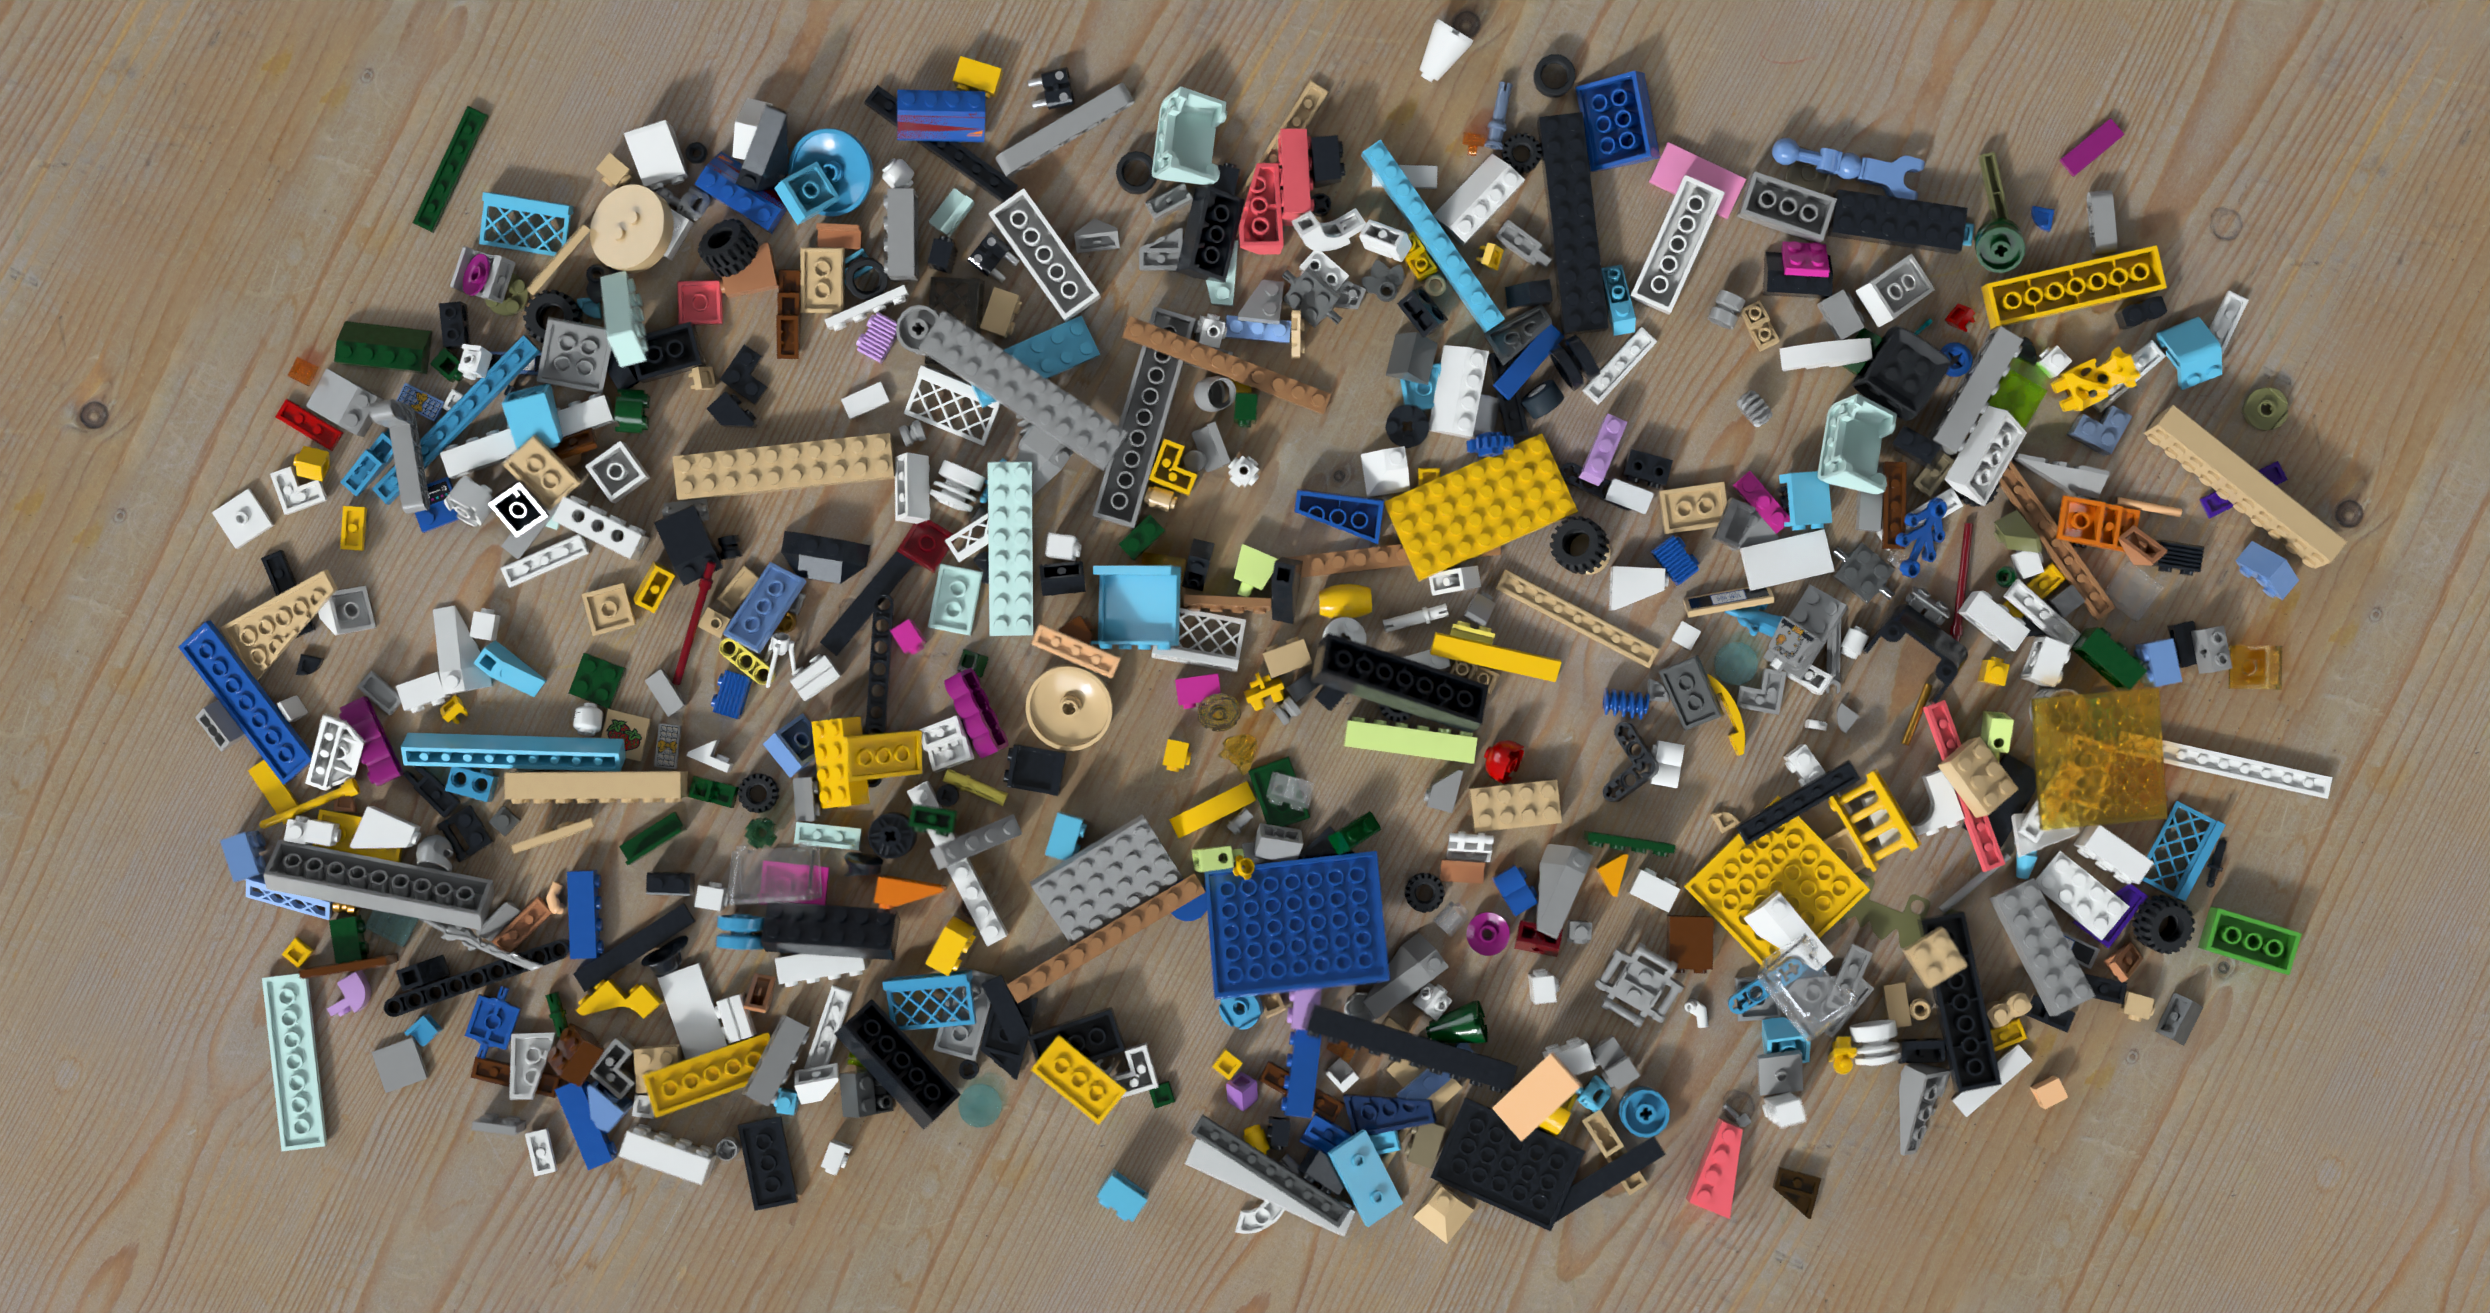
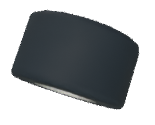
M1547 380L1528 392L1522 399V404L1533 419H1538L1559 406L1565 397L1554 380Z

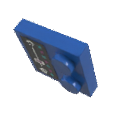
M445 477L427 484L430 508L415 512L422 533L460 520L456 517L458 512L454 509L450 511L444 504L445 498L453 489L450 478Z

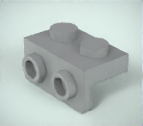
M815 776L794 778L796 821L818 820V816L821 815L820 803H817L816 794H819L818 781H815Z

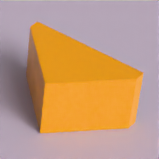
M1624 853L1595 868L1608 892L1614 897L1618 896L1629 856Z

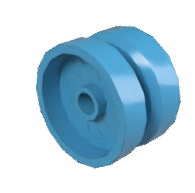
M749 914L719 915L717 917V927L731 932L718 934L716 936V947L741 950L764 949L761 943L762 935L751 932L763 931L765 917Z
M1637 1086L1631 1088L1622 1096L1619 1102L1618 1114L1621 1122L1631 1133L1639 1137L1649 1138L1658 1135L1665 1129L1669 1121L1670 1110L1666 1100L1650 1087ZM1646 1107L1647 1112L1643 1115L1640 1114V1112H1643V1108Z

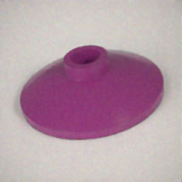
M478 254L468 264L463 277V290L467 295H476L486 285L490 271L488 256Z
M1484 912L1476 915L1469 922L1466 937L1468 944L1475 952L1484 956H1492L1500 953L1507 946L1510 930L1507 922L1501 916L1492 912ZM1485 930H1491L1490 937H1484L1483 933Z

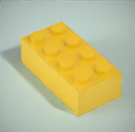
M861 716L812 722L821 808L870 803L867 780L850 782L843 780V737L862 735Z

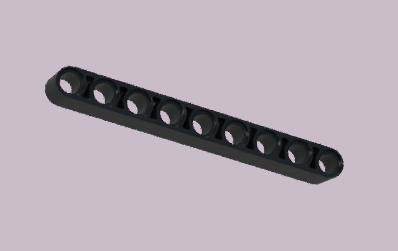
M888 594L877 596L873 606L865 735H869L872 728H878L881 733H886L892 648L891 630L893 629L894 600ZM882 597L890 601V607L887 610H882L878 606V601ZM880 619L888 622L889 627L887 631L882 632L878 630L877 622ZM878 641H884L887 644L885 653L876 651L875 645ZM876 663H883L885 665L886 671L883 675L875 673L874 665ZM877 684L884 688V694L879 697L875 696L872 691L873 686ZM874 706L882 708V717L874 718L871 714V709ZM879 778L876 783L868 781V787H877L883 778Z
M559 939L518 955L544 966L570 956V943L567 939ZM559 943L565 946L566 951L564 955H560L557 952L556 948ZM538 951H542L545 955L543 962H539L536 958ZM501 959L389 998L384 1003V1011L390 1017H397L530 970L524 967L519 969L516 964ZM497 965H500L504 970L502 976H498L495 973ZM476 972L482 974V983L475 981L474 976ZM456 979L462 982V989L460 991L454 987ZM435 986L439 987L442 991L440 998L436 997L433 993ZM414 994H418L421 997L419 1005L413 1001ZM394 1001L400 1004L399 1012L392 1008Z

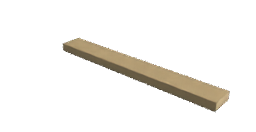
M1310 80L1258 163H1278V134L1280 130L1306 129L1329 94V91ZM1255 168L1237 195V197L1245 199L1242 213L1244 210V206L1246 203Z
M1506 569L1495 588L1647 668L1651 667L1659 651L1653 645Z

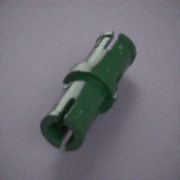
M558 991L545 995L551 1013L549 1017L553 1020L557 1037H560L562 1031L568 1027V1023L565 1017L567 1012L563 1010Z

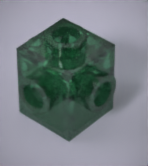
M760 817L750 821L746 827L747 833L744 836L749 839L747 842L756 849L759 847L763 849L766 846L771 847L778 838L775 835L778 830L774 827L776 824L767 817L764 819ZM762 828L767 831V835L765 837L760 835V830Z

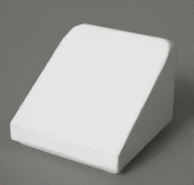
M292 696L277 703V706L289 722H296L308 713L298 696Z

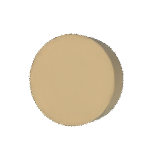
M1432 275L1426 279L1424 289L1430 297H1439L1446 289V282L1441 276Z

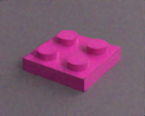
M1796 241L1782 242L1781 250L1785 275L1829 276L1830 269L1826 244L1816 242L1800 243Z

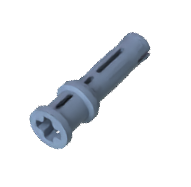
M1499 82L1493 118L1487 126L1489 133L1484 146L1491 149L1500 150L1504 146L1502 139L1504 132L1507 131L1505 118L1513 86L1508 82L1505 91V82Z

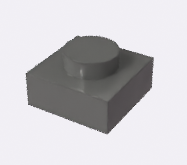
M503 806L489 823L505 837L521 820L506 806Z

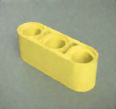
M730 638L722 640L719 645L720 653L755 682L766 685L767 680L762 681L759 673L763 669L769 671L770 665L750 649ZM729 642H733L736 647L732 654H728L725 649ZM747 655L753 660L752 665L748 668L742 663L743 658ZM775 670L773 673L771 683L775 680L776 677Z

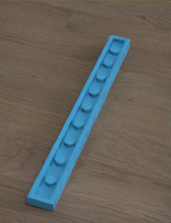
M523 335L491 367L486 374V378H481L420 439L424 469L541 352L528 337ZM395 466L372 488L387 505H390L400 495Z

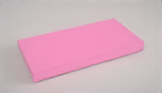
M1668 142L1649 183L1675 195L1684 175H1687L1725 192L1716 214L1728 219L1746 179Z

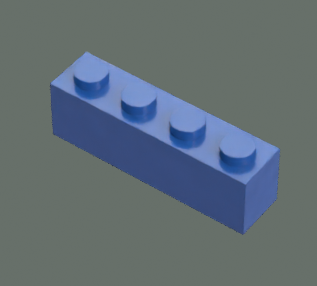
M598 870L567 872L570 959L598 958L604 951L603 940H600L603 920L599 918V909H602V897L598 895V888L601 887V875H598Z
M1294 1029V1032H1290L1289 1045H1292V1052L1287 1054L1286 1066L1290 1068L1289 1075H1285L1283 1088H1286L1287 1092L1286 1097H1282L1281 1110H1284V1115L1310 1119L1313 1113L1322 1035L1318 1039L1306 1035V1030Z
M584 1081L581 1087L568 1083L555 1089V1092L589 1171L617 1158V1148L613 1141L610 1142L607 1135L609 1132L598 1129L594 1124L595 1122L591 1119L587 1090L590 1085L589 1082Z

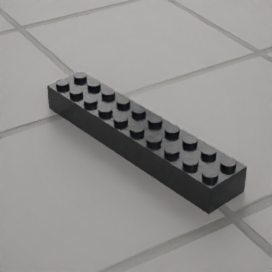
M1583 112L1539 117L1537 127L1539 144L1542 149L1541 160L1562 334L1566 336L1606 331L1608 329Z

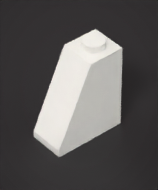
M1612 566L1610 570L1609 610H1617L1664 591L1665 586L1668 587L1669 574L1665 573L1664 568Z
M367 806L350 847H412L420 839L421 833L419 830L421 826L375 806Z

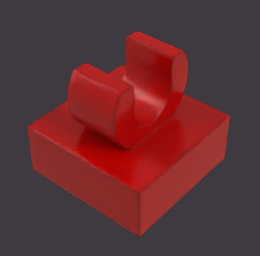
M1958 303L1944 320L1948 325L1967 332L1968 329L1965 325L1968 322H1975L1973 318L1975 312L1970 307Z

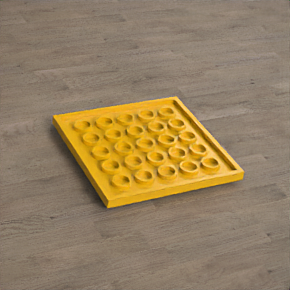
M1777 796V797H1776L1774 800H1772L1766 807L1772 805L1773 803L1777 802V801L1780 800L1781 798H1780L1779 796ZM1799 816L1747 846L1738 833L1684 885L1767 972L1786 959L1795 958L1758 936L1744 920L1748 913L1777 890L1819 939L1870 891ZM1777 974L1771 975L1775 980L1780 977Z

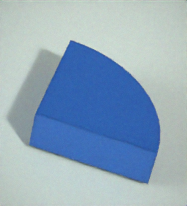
M2032 206L2031 215L2034 223L2040 229L2050 232L2054 210Z

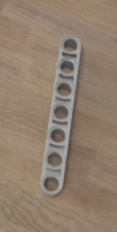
M1120 83L1003 151L995 159L1005 176L1010 177L1127 109L1135 101L1126 85Z

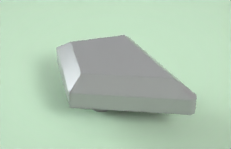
M1346 281L1337 291L1341 297L1335 303L1334 308L1358 310L1366 289Z

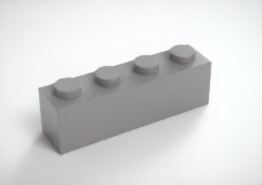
M1014 814L940 844L930 851L940 870L1020 836L1022 832Z
M782 1015L742 1094L765 1106H769L770 1103L773 1104L778 1097L779 1092H777L780 1083L784 1084L789 1075L787 1070L790 1064H794L799 1056L797 1051L800 1045H804L809 1037L807 1032L809 1027L788 1016Z

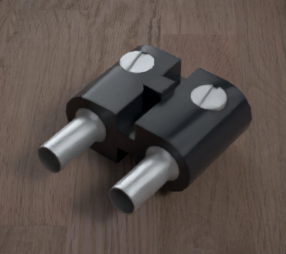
M1067 67L1042 72L1040 78L1028 80L1029 88L1043 85L1045 89V99L1032 101L1033 109L1047 106L1051 110L1075 104Z
M990 231L967 261L986 277L991 274L1002 283L1006 277L995 269L996 265L1002 258L1007 259L1014 266L1020 260L1009 252L1011 247Z

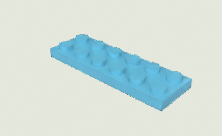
M1082 315L1003 350L1046 379L1100 355ZM971 384L982 408L997 402Z

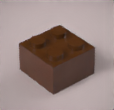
M570 1023L562 1031L555 1047H552L549 1051L547 1061L560 1078L581 1087L605 1050L592 1033Z

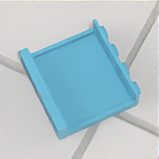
M1093 566V574L1099 575L1098 641H1091V644H1099V649H1112V645H1119V649H1132V645H1138V649L1151 650V645L1158 646L1157 650H1171V646H1179L1181 567Z

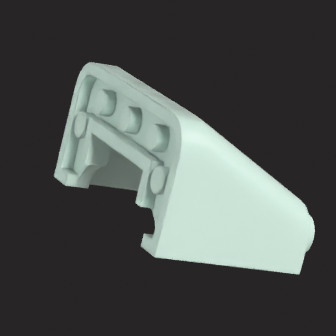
M1181 86L1163 100L1159 111L1152 166V176L1154 178L1209 186L1218 181L1220 171L1218 166L1212 163L1216 127L1224 123L1227 117V102Z
M1858 393L1834 403L1827 414L1818 468V479L1827 484L1871 494L1885 492L1887 478L1884 474L1877 473L1882 438L1894 432L1897 414Z

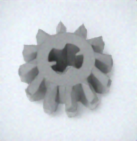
M1753 390L1744 393L1737 400L1738 408L1755 427L1766 424L1772 417L1771 409L1759 394Z

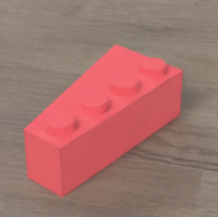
M1281 129L1278 134V165H1282V169H1279L1280 186H1283V190H1280L1281 207H1283L1282 226H1293V220L1310 210L1314 212V199H1310V191H1313V178H1309V170L1312 169V157H1308V149L1311 148V137L1307 136V129Z
M1718 1118L1686 1196L1689 1203L1730 1219L1743 1131L1739 1126Z

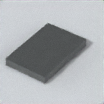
M1698 655L1658 671L1684 731L1724 715Z

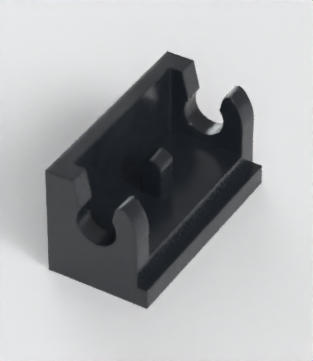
M1942 1038L1897 1039V1043L1900 1046L1897 1048V1051L1901 1052V1058L1898 1059L1899 1064L1940 1063L1945 1061V1040Z

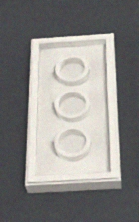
M1825 529L1740 549L1750 591L1834 572Z
M700 963L658 978L685 1059L728 1045L727 1040L723 1038L722 1026L716 1016L715 1005Z

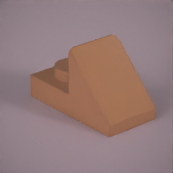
M2130 941L2106 958L2104 963L2116 978L2124 982L2130 978L2144 958Z

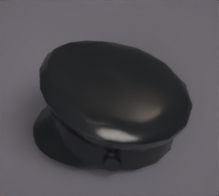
M848 852L844 856L848 864V872L844 876L881 873V866L884 861L876 855Z

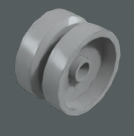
M922 305L909 307L902 312L896 325L897 339L901 345L910 352L928 356L920 351L919 347L941 313Z

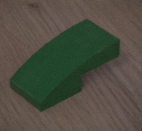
M693 776L688 797L734 808L739 787Z

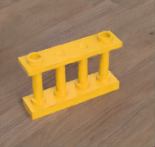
M1877 768L1866 775L1868 779L1862 785L1840 797L1838 794H1835L1828 800L1831 809L1834 812H1838L1863 855V863L1868 869L1871 868L1873 872L1880 867L1877 861L1903 847H1909L1910 851H1913L1922 844ZM1869 790H1875L1879 797L1877 801L1850 816L1844 804ZM1880 809H1886L1890 815L1889 820L1861 835L1855 823ZM1891 828L1899 830L1902 835L1899 840L1872 854L1866 842Z

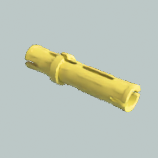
M949 768L947 769L943 778L944 782L961 788L960 790L963 792L966 790L1001 806L1004 805L1008 793L970 778L971 776L968 774L965 776Z

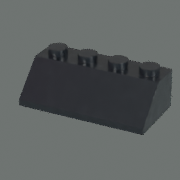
M1209 185L1195 188L1176 269L1177 272L1193 278L1226 282L1245 199Z

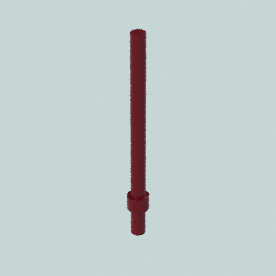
M1972 523L1964 524L1953 626H1950V635L1959 643L1960 637L1963 636L1964 627H1962L1963 616L1957 612L1965 602L1973 532Z
M711 561L707 562L704 576L699 581L698 586L700 589L672 683L675 685L681 684L707 593L712 588V576L716 563Z

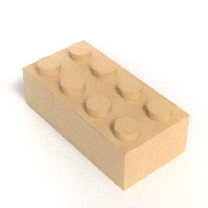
M1557 779L1469 788L1473 832L1562 823Z

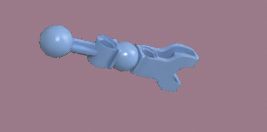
M1791 138L1777 140L1772 148V155L1775 161L1781 165H1790L1795 161L1817 165L1816 171L1820 173L1837 174L1845 180L1854 179L1855 181L1881 187L1889 197L1917 200L1918 198L1916 191L1905 186L1903 177L1906 172L1917 173L1923 170L1925 166L1924 160L1905 155L1891 163L1866 157L1860 159L1854 153H1843L1829 148H1821L1819 153L1799 148L1796 141Z

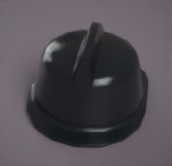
M677 937L661 948L649 953L641 960V965L650 967L658 978L673 973L681 964L680 951L688 943V937Z

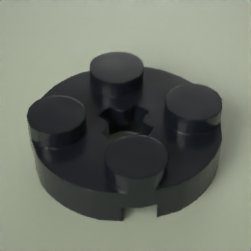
M1412 404L1400 405L1389 414L1385 428L1388 437L1394 444L1400 447L1405 446L1408 449L1418 446L1425 440L1429 431V420L1425 411L1420 407ZM1412 421L1411 427L1413 430L1404 431L1402 429L1404 427L1402 422Z

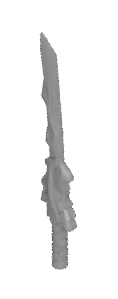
M418 918L420 921L437 928V930L443 931L442 939L447 941L461 940L463 945L468 947L469 951L478 948L531 971L543 967L541 964L521 957L514 951L509 953L499 949L492 942L490 944L483 942L482 938L477 937L470 928L467 929L462 926L447 925L441 922Z

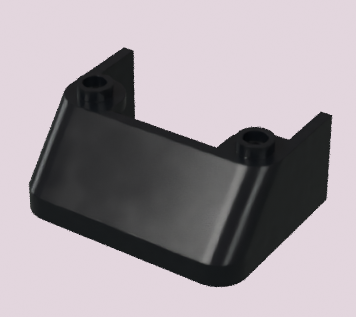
M1901 604L1892 611L1865 646L1862 653L1868 654L1880 637L1888 642H1897L1902 639L1905 633L1910 635L1941 658L1935 668V675L1943 683L1928 701L1930 704H1936L1968 658V651L1965 646L1907 604Z

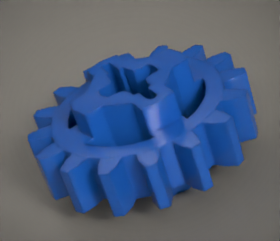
M1485 432L1476 435V439H1470L1466 442L1467 452L1478 453V457H1494L1504 454V450L1514 448L1513 437L1502 436V432Z

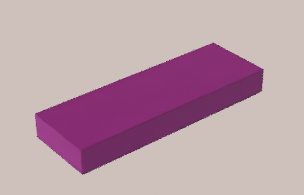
M2110 118L2059 161L2071 176L2074 177L2125 134Z

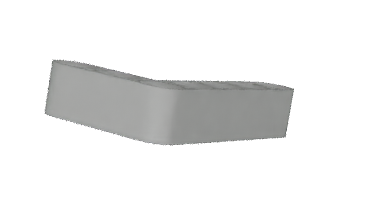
M394 399L371 403L369 405V412L372 420L377 424L388 427L390 430L401 504L404 512L410 514L428 510L430 508V500L417 420L413 408Z

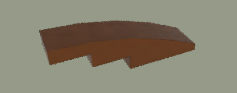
M779 269L778 315H776L777 359H799L801 330L800 270Z

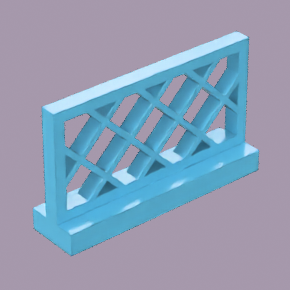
M483 192L482 201H484L479 244L554 256L557 252L553 251L548 243L557 237L562 243V247L568 240L570 220L574 206ZM489 206L497 207L502 213V216L494 222L488 215ZM514 210L519 211L524 218L516 225L508 217V214ZM534 214H540L545 221L538 228H535L529 220ZM505 217L512 228L502 234L496 223ZM556 217L565 218L564 228L557 232L550 222ZM526 221L533 231L526 237H523L517 227ZM548 225L554 235L545 241L538 231ZM493 227L500 237L494 241L485 240L486 231ZM513 230L521 239L515 245L510 244L505 238ZM534 234L542 242L537 248H532L526 241Z

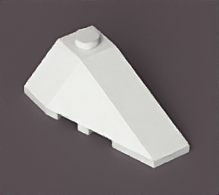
M456 606L433 609L443 694L451 695L493 687L491 677L473 664L481 652L478 649L477 643L472 637H469L468 627Z
M1777 890L1744 917V920L1758 936L1816 971L1833 958V955Z

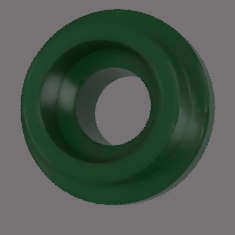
M2004 566L1996 572L1995 579L2001 587L2010 588L2017 579V573L2014 568Z

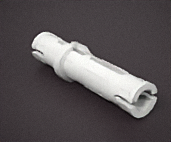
M1446 603L1439 606L1423 607L1420 611L1384 619L1383 624L1386 633L1424 622L1429 624L1432 620L1449 617Z

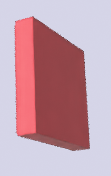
M721 280L677 281L679 325L687 322H692L694 325L723 324V302L719 283Z

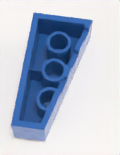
M1297 489L1294 512L1379 544L1384 505L1383 499Z

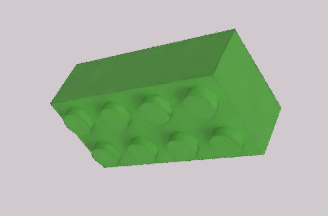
M2210 906L2198 948L2290 975L2302 933Z

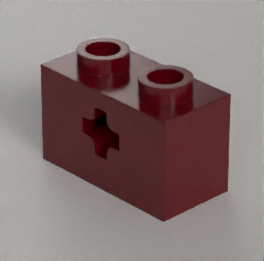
M1520 920L1514 949L1553 957L1558 956L1563 929H1561L1556 939L1536 930V923Z

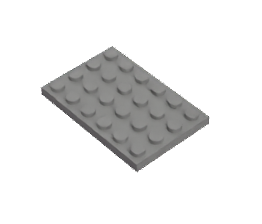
M1141 814L1030 881V884L1072 946L1169 889L1177 881L1184 878L1144 815Z

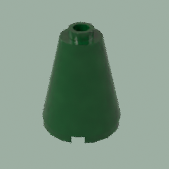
M1472 1001L1442 1015L1438 1021L1434 1019L1429 1021V1026H1426L1428 1038L1442 1043L1483 1044L1488 1042V1028L1484 1024L1483 1018H1485V1014L1480 1001Z

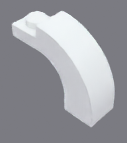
M1355 208L1327 223L1318 222L1310 210L1293 220L1292 224L1307 247L1315 251H1331L1350 244L1349 238L1362 231L1366 222Z

